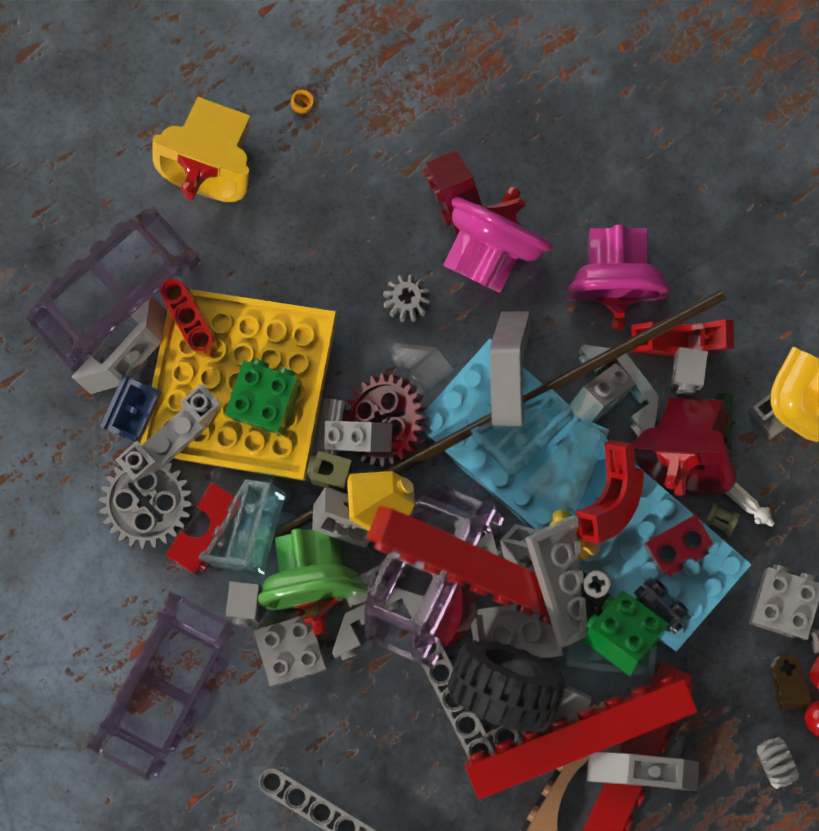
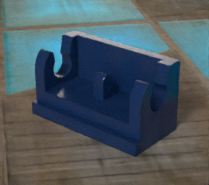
M123 374L100 427L133 442H140L162 391Z

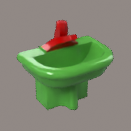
M312 529L291 530L292 534L275 538L279 573L270 575L264 581L261 593L257 598V604L275 612L296 608L304 610L306 612L304 617L305 623H312L314 634L326 633L325 613L336 603L343 601L344 598L366 594L368 592V585L361 581V577L356 571L343 566L340 539Z

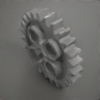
M168 463L164 468L149 474L154 477L155 482L152 488L147 490L140 487L141 479L134 482L124 470L121 471L117 467L114 468L117 474L115 478L111 476L106 477L111 485L110 487H101L107 493V497H101L99 501L106 504L107 507L99 511L101 514L109 515L103 523L105 525H114L110 530L112 535L119 531L121 532L118 539L120 542L125 541L129 537L130 547H133L137 541H140V547L145 549L147 542L150 541L153 548H157V540L159 539L168 544V534L177 538L178 535L174 530L176 527L185 529L181 519L191 517L184 509L193 507L191 502L185 501V498L191 496L192 492L182 489L188 482L187 480L178 481L182 474L180 470L171 473L172 463ZM130 483L134 484L145 498L149 499L152 497L150 504L163 517L162 522H159L145 506L140 508L142 502L129 489L128 485ZM125 494L131 495L133 497L132 505L126 509L120 508L118 503L120 497ZM165 496L173 498V506L167 511L160 510L159 501ZM144 515L150 516L152 519L151 526L146 530L139 529L137 526L138 519Z

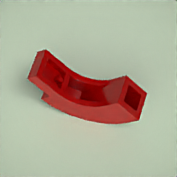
M723 319L700 324L678 325L633 349L632 353L650 356H674L679 347L708 351V355L720 354V351L734 349V320ZM651 321L631 325V337L659 322Z
M614 440L604 443L607 470L606 484L601 496L595 503L576 511L579 527H577L578 539L598 544L618 535L634 516L643 491L644 469L635 468L633 444Z

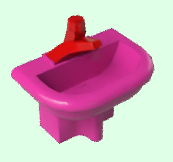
M515 187L509 188L500 203L488 206L477 205L463 198L454 197L452 199V206L454 207L452 220L460 231L443 266L501 293L518 258L529 262L535 261L542 256L544 251H551L553 244L546 238L522 227L517 221L516 215L518 211L526 206V201L519 198L521 191Z
M614 225L611 228H590L588 233V265L583 266L577 271L573 282L568 286L566 297L569 300H594V302L607 307L613 315V321L611 322L613 330L619 331L625 328L623 318L625 310L629 306L640 301L665 300L671 290L669 283L664 280L661 270L654 265L647 264V228H626L625 225Z

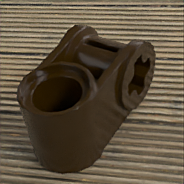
M791 655L775 657L771 662L770 672L775 686L776 700L781 712L811 705L810 694L804 681L799 660ZM784 662L791 665V669L787 670V674L786 672H780V667L784 665Z

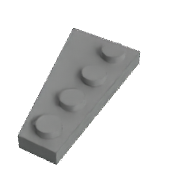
M578 516L565 518L525 538L558 646L566 647L584 638L588 632L585 629L587 624L585 598L581 595V583L584 581L583 571L579 570L578 554L581 553V546L576 536V527H579Z

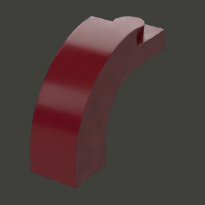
M440 572L439 576L431 574L440 590V605L426 628L447 647L460 642L469 630L475 616L477 596L475 592L470 591V584L465 582L463 586L454 584L446 580L447 574Z

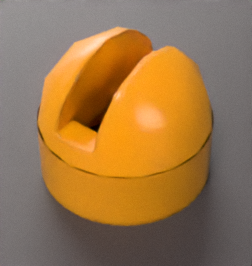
M306 90L296 91L291 98L292 110L299 115L307 114L312 109L313 96Z

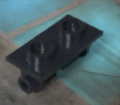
M649 577L633 594L637 597L636 600L649 610L653 611L656 607L660 608L662 611L657 615L669 624L666 629L667 632L672 631L676 634L683 627L679 622L685 626L692 618L688 614L689 610L679 600L674 601L667 594L668 589L661 581L653 580Z

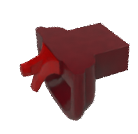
M669 398L659 426L643 431L637 440H633L630 443L634 446V458L638 467L644 469V472L668 492L675 493V495H722L732 490L737 482V475L723 438L730 421L723 400Z

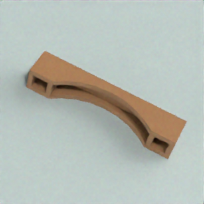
M601 701L598 706L593 703L591 707L596 710L605 706V704ZM589 756L557 768L560 772L555 781L549 779L541 792L545 798L540 807L535 804L526 818L530 821L526 831H557L561 798L569 781L577 770L589 760Z

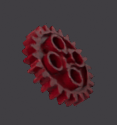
M381 374L380 378L371 376L370 383L362 381L361 387L363 390H353L356 399L347 400L352 407L351 410L343 411L344 414L349 416V420L345 421L392 423L391 452L354 451L353 455L362 457V462L370 463L372 466L380 467L381 465L388 468L391 464L394 465L400 462V458L404 460L409 457L408 451L418 452L415 443L424 442L419 434L420 432L428 431L426 427L422 426V422L429 420V417L422 415V411L426 410L428 406L419 404L424 396L415 393L418 387L409 384L407 379L396 375ZM396 398L395 405L392 407V402ZM372 408L371 415L369 416V410ZM402 424V432L399 435V427Z

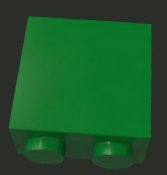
M253 359V362L250 363L243 360L224 415L231 420L284 436L302 381L295 377L296 372L280 367L279 371L269 369L270 364L264 361Z
M621 590L615 598L609 596L601 607L603 612L600 616L594 614L585 626L588 632L583 641L631 676L661 640L669 624L624 590Z

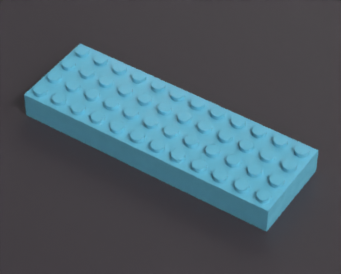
M491 339L482 346L422 414L429 417V420L422 422V426L426 427L428 431L420 433L432 444L492 412ZM522 367L523 395L543 384ZM551 393L523 408V426L491 425L442 453L527 527L543 530L549 527L553 521L552 517L555 511L564 509L573 516H576L577 510L592 505L601 496L607 478L604 443L609 441L591 425L588 427L568 405L554 393ZM644 472L641 499L631 521L618 535L600 543L598 553L594 555L589 554L585 560L579 559V570L583 571L585 577L591 571L597 569L608 573L611 578V586L605 595L614 598L621 590H624L636 599L637 597L633 593L649 577L653 580L661 581L668 589L667 594L674 601L679 600L689 610L688 614L692 617L685 626L679 622L683 627L676 634L672 631L668 633L666 630L659 641L668 650L675 653L751 564L701 521L714 544L708 548L710 554L694 562L693 558L686 560L682 563L685 568L671 576L667 572L660 575L643 544L694 514ZM687 533L685 535V543L689 547L696 548L699 546L700 540L695 533ZM662 547L659 551L660 558L663 561L671 562L674 560L675 555L671 548ZM594 576L592 583L601 590L605 581L604 579L599 580L597 576ZM656 607L652 612L657 615L662 610Z

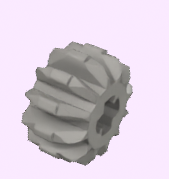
M409 274L408 282H404L403 276L398 275L399 284L397 285L395 282L389 281L388 286L392 291L386 290L383 292V296L390 299L384 302V308L393 307L390 311L392 318L401 313L400 322L405 321L406 315H410L411 321L414 322L416 321L415 312L422 316L426 314L422 306H430L431 301L424 298L430 294L429 288L421 289L424 284L422 279L414 284L413 274ZM403 293H409V297L411 294L413 295L410 304H405V300L403 302L400 301Z
M780 737L771 738L757 746L758 757L773 787L776 789L786 787L798 780L799 773L783 739Z

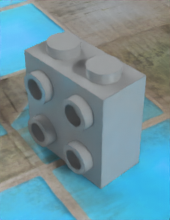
M774 564L773 568L767 567L764 569L748 624L801 641L808 640L819 603L818 578L806 573H801L800 577L789 574L790 569L781 565Z
M302 611L286 615L287 620L277 624L275 619L258 624L259 629L254 630L270 687L327 670L316 634L313 632L312 623H305V615H303Z

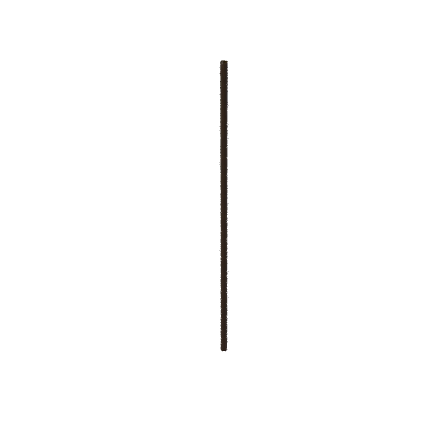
M722 289L523 395V408L726 300ZM492 412L381 472L393 471L400 475L492 425ZM313 508L213 561L216 570L219 572L275 542L276 537L288 535L291 533V530L299 529L312 522Z

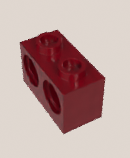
M697 514L643 544L659 574L662 575L667 572L669 576L684 569L685 567L682 563L686 560L693 558L694 562L709 555L708 548L714 545ZM687 533H695L699 537L700 543L698 547L691 548L685 543V535ZM662 547H669L674 551L673 561L665 562L660 558L659 551Z

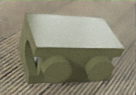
M318 451L316 457L311 456L307 468L312 485L322 488L328 487L339 492L346 491L348 486L347 477L353 469L352 460Z

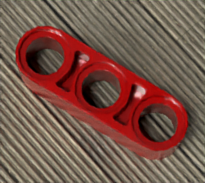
M178 279L166 280L161 286L160 294L187 344L202 357L212 356L217 351L219 342L191 290ZM177 288H181L180 297L171 300L172 292ZM190 312H195L194 320L191 323L185 324V316ZM202 336H208L207 345L198 348V340Z

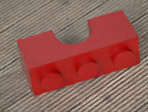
M211 483L196 506L200 511L209 516L210 528L208 532L201 537L194 538L180 531L165 556L196 576L200 571L204 573L213 560L210 554L214 548H220L228 536L225 531L231 522L235 524L242 515L243 509L240 508L243 504L242 501L214 483Z

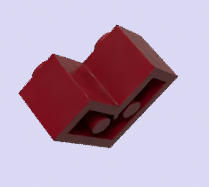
M455 150L426 162L429 173L425 175L430 190H433L438 204L443 203L444 210H441L440 213L446 227L451 225L457 235L460 230L454 225L452 220L454 210L452 199L460 197L477 205H482L472 174L458 151Z

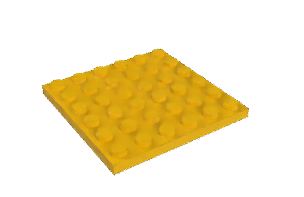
M177 288L172 292L171 300L180 297L181 288ZM190 289L218 339V349L209 357H202L193 351L187 344L167 308L162 342L152 387L162 391L140 443L143 445L184 408L181 401L202 383L218 400L221 406L206 430L173 459L306 481L338 313L330 310ZM190 312L185 316V324L191 323L194 320L195 312ZM202 336L198 340V348L207 345L208 336ZM253 359H258L270 364L269 369L279 371L280 367L296 372L295 377L302 381L284 436L231 420L224 415L243 360L252 363Z

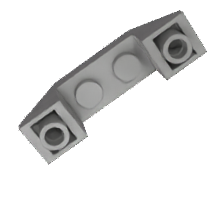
M149 293L129 313L139 324L101 365L90 356L72 376L88 393L93 394L117 387L123 374L131 377L161 344L166 310Z
M583 345L579 349L580 357L578 360L582 364L610 348ZM626 353L594 370L593 373L596 375L614 362L636 383L630 391L640 404L642 402L646 404L645 407L630 418L632 424L629 427L638 438L643 431L655 428L659 395Z
M202 383L181 401L184 408L143 445L136 441L116 459L117 463L134 482L163 468L206 430L221 404Z
M395 588L345 613L332 651L334 658L341 657L344 661L358 654L356 648L361 645L351 625L356 623L358 627H361L374 620L373 614L381 610L384 614H387L398 608L397 602L401 600L411 619L418 618L422 622L435 615L434 609L438 608L436 600Z
M597 752L589 755L587 781L697 791L699 762L665 757Z

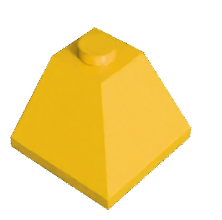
M393 471L350 474L347 477L350 521L369 531L379 505L393 508L410 516L415 506L413 483L407 478L401 477Z

